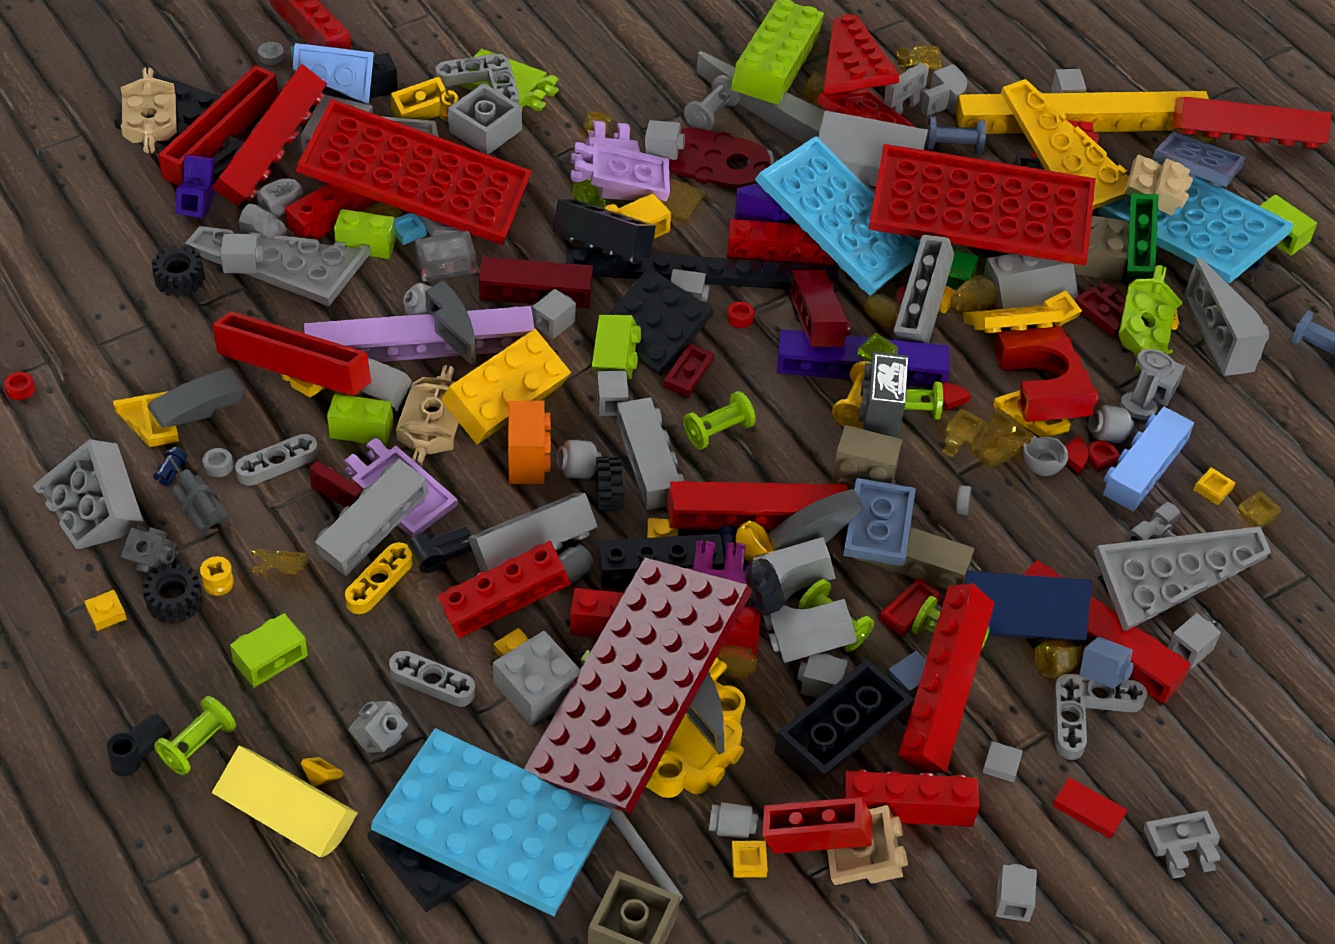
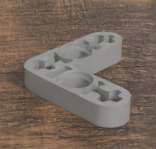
M502 54L444 61L436 66V77H440L444 86L489 80L491 88L503 95L508 94L509 99L519 104V92L509 60ZM470 68L478 69L477 71H467ZM498 81H507L508 83H506V84H498L497 82H498Z
M1064 674L1060 676L1056 681L1053 691L1055 749L1059 756L1067 760H1076L1082 756L1087 743L1085 708L1137 712L1144 706L1147 698V690L1144 685L1135 680H1123L1112 689L1081 675ZM1064 687H1070L1071 692H1073L1071 700L1066 701L1068 696L1067 689ZM1092 689H1104L1108 693V697L1098 698L1092 693ZM1116 691H1117V695H1116V696L1118 697V699L1114 698ZM1127 693H1133V697L1136 698V700L1131 699L1130 695ZM1065 711L1073 712L1078 717V721H1066L1061 713ZM1069 733H1073L1072 743L1075 745V748L1070 747L1069 742H1066Z

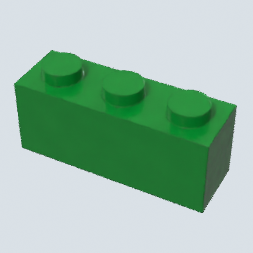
M1131 193L1126 281L1153 279L1156 264L1159 194Z

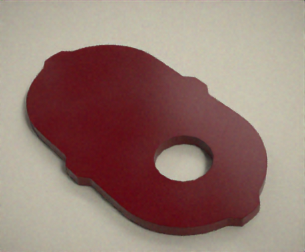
M681 128V134H685L684 149H679L677 160L669 159V172L693 178L699 183H712L729 188H741L758 183L755 180L758 174L771 166L768 152L758 143L733 137L730 133H717L700 128ZM739 157L749 161V165L744 169L735 170L730 168L727 162Z

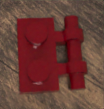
M1103 281L1097 289L1093 286L1075 298L1074 301L1082 310V314L1111 337L1119 334L1126 298L1120 294L1121 291L1118 288L1109 286Z

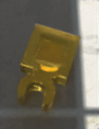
M915 46L914 50L907 47L898 48L897 57L899 58L898 66L900 67L916 66L922 62L929 67V70L941 69L942 62L939 46Z

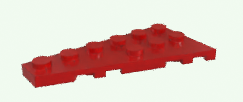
M846 14L841 18L833 20L824 95L899 83V73L857 15Z

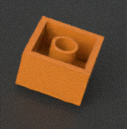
M509 401V484H544L545 472H550V454H545L551 453L550 432H545V430H550V413H544V401Z

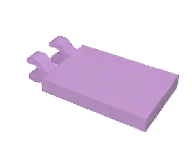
M593 121L594 131L589 132L585 145L592 147L593 142L640 152L638 142L629 138V124L618 123L619 132L614 133V139L605 138V123L603 121ZM597 186L600 198L636 201L644 197Z
M581 142L575 143L576 153L571 154V162L575 164L574 169L579 171H571L572 181L582 182L590 179V185L644 197L654 193L659 200H668L670 195L668 158L593 142L592 147Z
M374 438L367 443V447L370 449L367 452V456L373 461L369 466H366L355 454L344 460L348 465L344 469L345 473L352 478V481L357 482L362 489L369 485L372 486L380 478L382 471L388 465H393L399 458L426 478L429 493L397 525L411 538L424 532L457 506V498L397 446L389 450L379 439Z

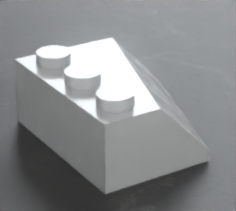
M89 439L33 485L36 492L42 493L46 498L45 505L47 508L57 514L60 519L59 525L76 549H84L124 537L130 532L131 528H136L143 522L118 444Z

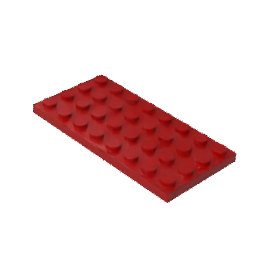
M331 99L297 164L296 172L503 245L532 170Z
M884 144L868 229L921 238L922 235L946 237L953 244L1086 266L1096 178Z

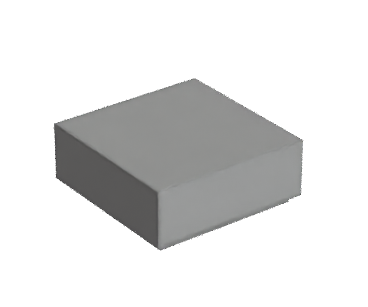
M991 741L982 773L1014 783L1023 750Z

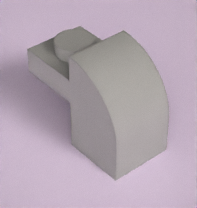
M954 64L933 71L931 87L924 91L921 111L925 116L941 112L945 109H948L952 115L955 114L958 96L965 95L967 79Z

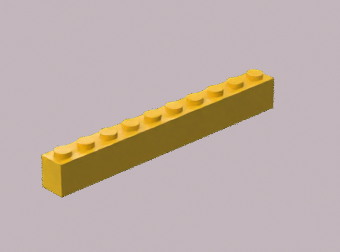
M1206 91L1042 93L1048 99V104L1057 112L1062 111L1067 116L1066 120L1077 121V123L1080 121L1092 122L1094 132L1181 131L1179 129H1172L1176 98L1193 97L1209 99ZM1002 94L958 96L955 111L958 127L976 128L978 120H985L986 134L1024 133Z

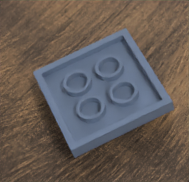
M1173 131L1159 145L1152 158L1158 161L1160 165L1164 163L1166 158L1178 162L1190 169V177H1201L1215 187H1227L1243 167L1246 159L1244 156L1188 135H1182L1177 131Z

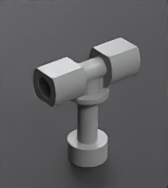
M1166 502L1153 513L1150 522L1142 521L1130 531L1127 542L1176 536L1172 533V525L1177 522L1181 513L1174 504Z

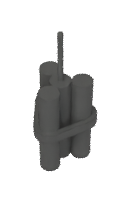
M169 457L181 478L180 484L175 485L171 491L181 504L182 513L190 517L201 534L209 531L211 526L217 523L224 524L227 522L229 516L218 502L216 492L208 488L200 475L194 476L188 469L181 472L174 460Z

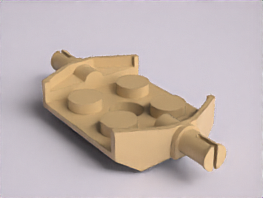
M146 67L143 68V79L121 87L122 135L132 143L143 142L145 153H149V146L151 153H153L157 141H168L177 133L174 83L153 78L154 71L150 67H148V74ZM154 115L152 118H145L146 116Z
M447 365L443 366L441 375L437 376V378L422 377L412 383L396 428V440L414 451L412 460L420 467L423 466L425 455L454 449V437L459 422L441 401L449 386L455 383L451 381L455 371L452 366H449V368ZM429 407L439 408L436 412L426 411Z

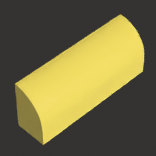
M238 746L212 791L214 795L318 857L328 855L338 846L358 812L256 752L242 746Z

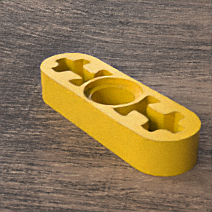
M397 542L389 545L346 589V606L350 612L354 614L369 612L412 567V553L407 544ZM378 573L385 574L388 577L381 583L371 580V577ZM365 594V600L360 599Z

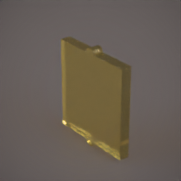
M669 178L670 195L667 201H660L671 212L672 219L687 223L704 198L706 191L690 186L687 182L682 183Z

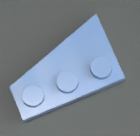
M295 43L292 68L294 72L303 64L327 83L326 87L361 103L369 104L373 52Z

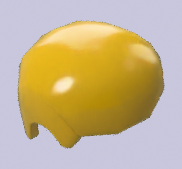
M748 520L737 529L736 543L746 545L744 559L747 562L754 561L753 557L775 551L770 542L769 535L763 526L755 521Z

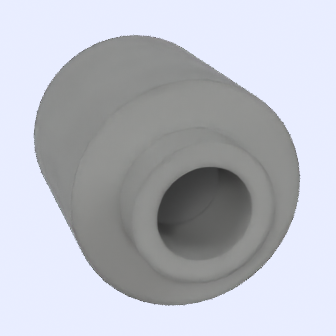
M721 802V805L712 804L709 831L717 832V836L748 840L749 834H756L758 814H752L751 806Z

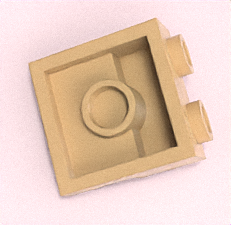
M1138 154L1133 161L1124 193L1131 196V193L1159 194L1158 209L1172 216L1178 207L1183 208L1189 197V194L1186 192L1193 178L1189 176L1190 169L1178 162L1166 158L1164 163L1160 165L1154 160Z
M888 805L869 809L872 814V846L827 850L830 875L834 885L865 878L872 884L903 877L902 867L908 866L904 847L898 846L897 837L903 836L902 824L899 816H893Z

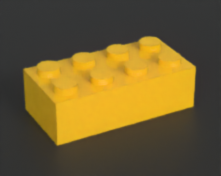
M534 329L450 385L441 401L478 445L509 423V401H541L560 388L572 372L540 333Z

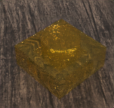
M1258 491L1240 503L1237 511L1255 527L1260 526L1262 528L1279 517L1282 509L1263 492Z

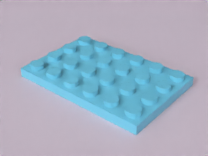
M817 136L761 171L755 178L763 190L869 296L915 261L920 240L917 237L868 229L874 194Z
M1197 177L1193 178L1186 192L1189 194V197L1183 208L1178 207L1172 216L1158 209L1156 245L1193 265L1196 258H1202L1225 282L1231 283L1289 235L1292 231L1293 223L1222 187L1210 185L1206 179ZM1131 196L1099 207L1098 214L1105 218L1129 221Z
M435 728L373 819L371 830L547 914L555 916L608 823L611 811L591 800L571 794L564 789H559L525 769Z

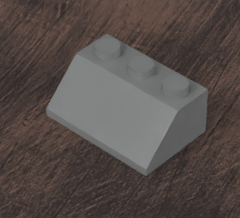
M1012 253L987 258L982 282L997 309L1043 305L1044 301L1067 290L1073 300L1078 297L1074 265L1072 263Z

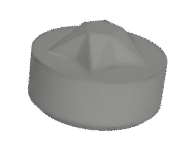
M277 42L263 43L258 48L259 60L266 65H276L282 62L284 59L282 45Z

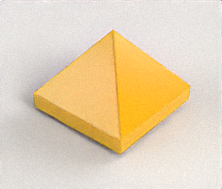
M320 757L305 758L301 762L305 774L314 787L339 779L344 774L341 769Z

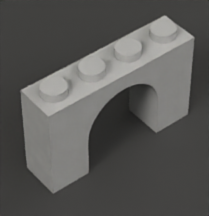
M824 537L753 557V560L762 558L767 559L773 564L779 577L785 601L796 591L812 586L819 580L825 579L829 581L836 579ZM845 599L810 609H794L784 605L779 611L763 615L767 630L774 629L775 633L769 634L774 653L781 651L784 663L857 642Z

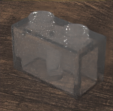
M469 231L415 239L416 260L422 281L476 273V253Z

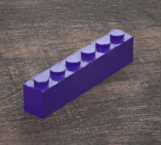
M781 329L776 373L851 380L850 370L853 365L859 361L871 362L873 352L908 356L906 386L932 388L934 382H947L949 373V345L845 336L844 347H811L805 331Z

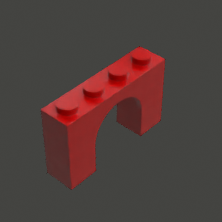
M1062 326L1010 330L997 333L994 355L1002 371L1038 368L1059 376L1058 378L1021 382L1018 407L1025 422L1089 417L1093 415L1094 404L1098 403V391L1096 387L1092 386L1089 380V373L1087 370H1084L1078 353H1075L1071 338L1067 337Z

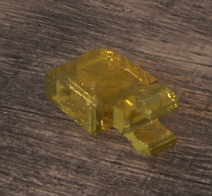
M960 409L947 425L945 433L949 434V436L945 440L947 446L943 449L942 453L953 458L962 442L971 446L984 430L986 421Z
M261 548L255 549L251 552V555L260 556L263 559V565H253L250 571L259 574L270 567L279 568V573L298 574V570H302L307 566L308 553L270 552Z

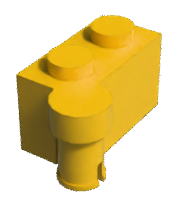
M436 77L391 93V109L396 118L429 120L440 116L442 120L448 122V108L458 101V95L451 90H448L447 95L440 77Z
M654 193L621 208H618L615 204L605 207V209L656 225L654 239L670 232L671 212Z

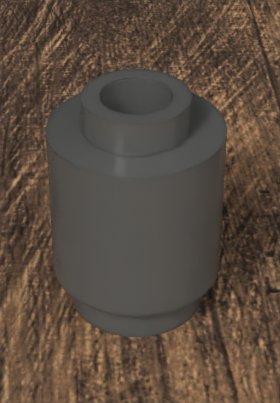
M581 545L570 547L558 556L571 582L570 585L564 588H569L589 572L590 566L593 564L591 554Z

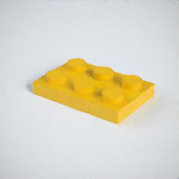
M1036 305L963 312L964 324L974 326V330H984L985 333L1001 332V327H1010L1011 330H1026L1027 325H1036L1037 328L1053 327V322L1063 321V310Z

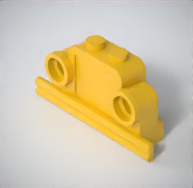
M717 657L709 673L715 683L721 701L725 752L719 755L685 715L646 785L647 788L661 797H675L682 792L683 788L690 793L701 794L707 791L711 785L717 786L725 774L726 767L730 763L735 764L744 752V748L741 746L743 730L740 723L745 708V697L736 687L723 686L716 681L727 668L726 663L720 661Z

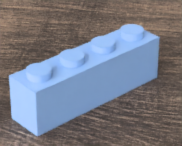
M1163 407L1157 416L1152 414L1144 429L1146 430L1143 433L1139 431L1131 443L1132 448L1130 450L1125 449L1120 455L1117 462L1118 466L1116 468L1110 467L1106 473L1103 482L1107 484L1103 495L1134 512L1186 444L1194 422L1166 407Z

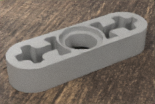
M300 434L240 458L235 465L237 480L243 485L252 486L313 462L318 456L316 439L309 434ZM274 456H282L285 458V460L279 464H273L269 462V460Z
M399 651L390 658V675L394 681L458 707L467 706L473 702L475 698V682L469 675L409 651ZM405 664H409V668L405 667L403 670L398 668V666L404 667ZM431 673L438 674L441 677V680L435 684H428L423 679ZM462 687H466V691L462 690L460 694L455 693V689L460 690Z

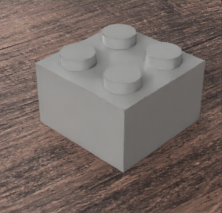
M483 83L448 108L449 132L481 153L489 155L522 130V106Z
M542 631L493 662V684L531 727L558 710L574 680L580 674V669L545 631Z

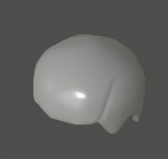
M1034 436L1029 444L1024 443L1023 445L1025 465L1031 472L1037 475H1054L1068 461L1067 449L1059 439L1049 436L1040 438Z

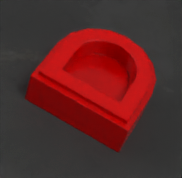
M1094 441L1088 447L1087 461L1098 473L1117 465L1121 454L1112 444L1106 441Z

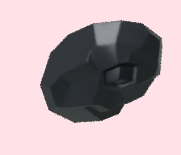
M762 558L750 562L746 567L744 579L752 590L750 598L755 611L763 615L779 611L786 601L773 564L767 559Z

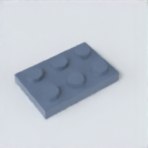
M856 478L854 490L857 492L864 508L849 521L843 556L904 566L916 488Z

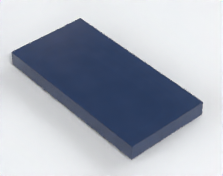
M967 571L966 584L973 583L995 602L988 624L990 627L989 635L1087 643L1092 580Z

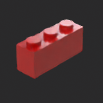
M862 797L764 806L762 836L774 854L872 846V814Z

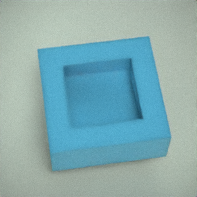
M408 213L395 218L396 237L402 245L427 236V228L416 214Z

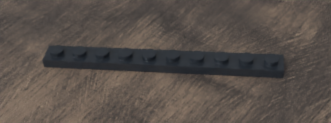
M567 247L566 264L593 266V276L638 279L650 267L669 281H671L673 269L705 273V284L791 290L793 270H825L829 280L833 281L835 293H837L838 266L657 253H651L650 258H639L638 262L623 260L620 254L609 255L598 249Z

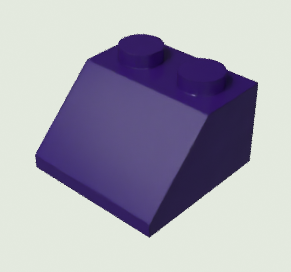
M759 183L737 188L734 219L797 223L763 190Z

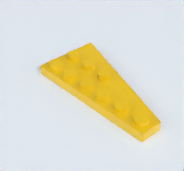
M1024 79L1002 88V96L1045 170L1096 178L1093 210L1129 197V195L1124 193L1129 178L1126 174L1127 170L1120 164L1117 166L1106 156L1107 152L1078 126L1075 128L1066 120L1067 116L1062 111L1057 112L1048 104V99L1030 82Z

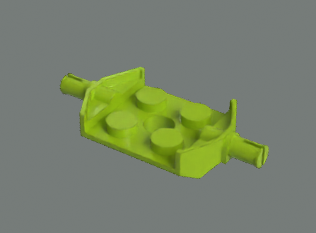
M1162 265L1155 266L1153 279H1136L1128 286L1118 335L1122 345L1134 352L1135 356H1138L1142 350L1147 349L1158 350L1167 355L1173 353L1172 349L1168 350L1175 309L1182 305V301L1165 284L1164 278L1167 269L1166 267L1163 268ZM1141 317L1148 321L1149 327L1145 326ZM1136 363L1134 369L1136 371L1138 370V372H1141V369L1138 367Z

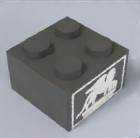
M873 352L871 363H865L864 379H862L860 392L862 403H860L858 421H864L863 430L898 437L906 400L908 356Z

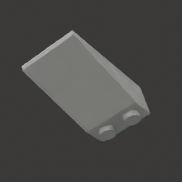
M1196 258L1183 297L1223 376L1255 372L1265 343L1269 339L1268 327L1263 324L1259 314L1202 258Z

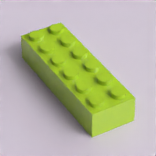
M776 0L737 61L730 90L779 105L818 39L824 13L811 6L804 7L795 4L791 0Z

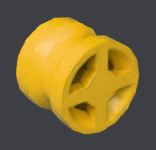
M216 556L208 558L202 563L200 574L203 588L208 594L220 596L228 593L233 588L232 568L227 559Z

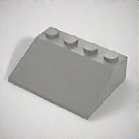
M825 110L818 138L875 195L883 145L890 144L924 150L928 130Z

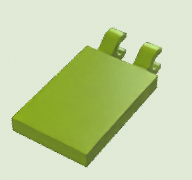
M481 48L480 51L474 57L492 55L495 53ZM508 58L519 92V105L522 106V109L527 105L536 111H542L546 103L541 100L546 95L554 97L559 91V88L553 87L558 82V78L554 75L547 76V72ZM476 68L467 69V71H477V70H478V69H476ZM489 80L459 84L458 86L473 91L483 83L490 86ZM498 81L497 83H498V84H506V83H508V82H507V81Z

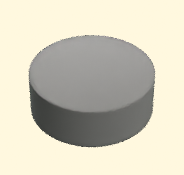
M211 449L202 458L203 469L211 477L226 476L233 469L232 455L226 449Z
M959 486L956 502L957 515L968 516L971 486Z

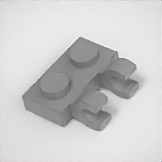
M921 62L900 75L899 83L886 85L884 104L893 108L900 115L903 112L902 105L905 99H910L909 107L912 108L920 102V90L926 87L929 67Z
M1208 811L1145 823L1143 830L1155 857L1165 855L1167 869L1172 879L1184 877L1185 872L1183 868L1189 867L1188 859L1183 853L1184 851L1196 849L1198 863L1203 873L1216 870L1214 862L1220 861V856L1214 846L1218 845L1220 836Z

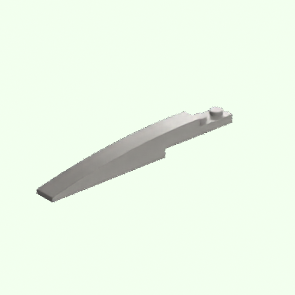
M702 51L698 53L696 73L709 83H712L719 75H726L733 79L735 67ZM787 92L779 105L741 94L740 105L804 144L815 136H819L824 110Z

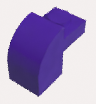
M195 155L185 156L183 183L177 187L175 214L203 218L208 213L215 192L212 188V185L215 183L213 182L214 158Z

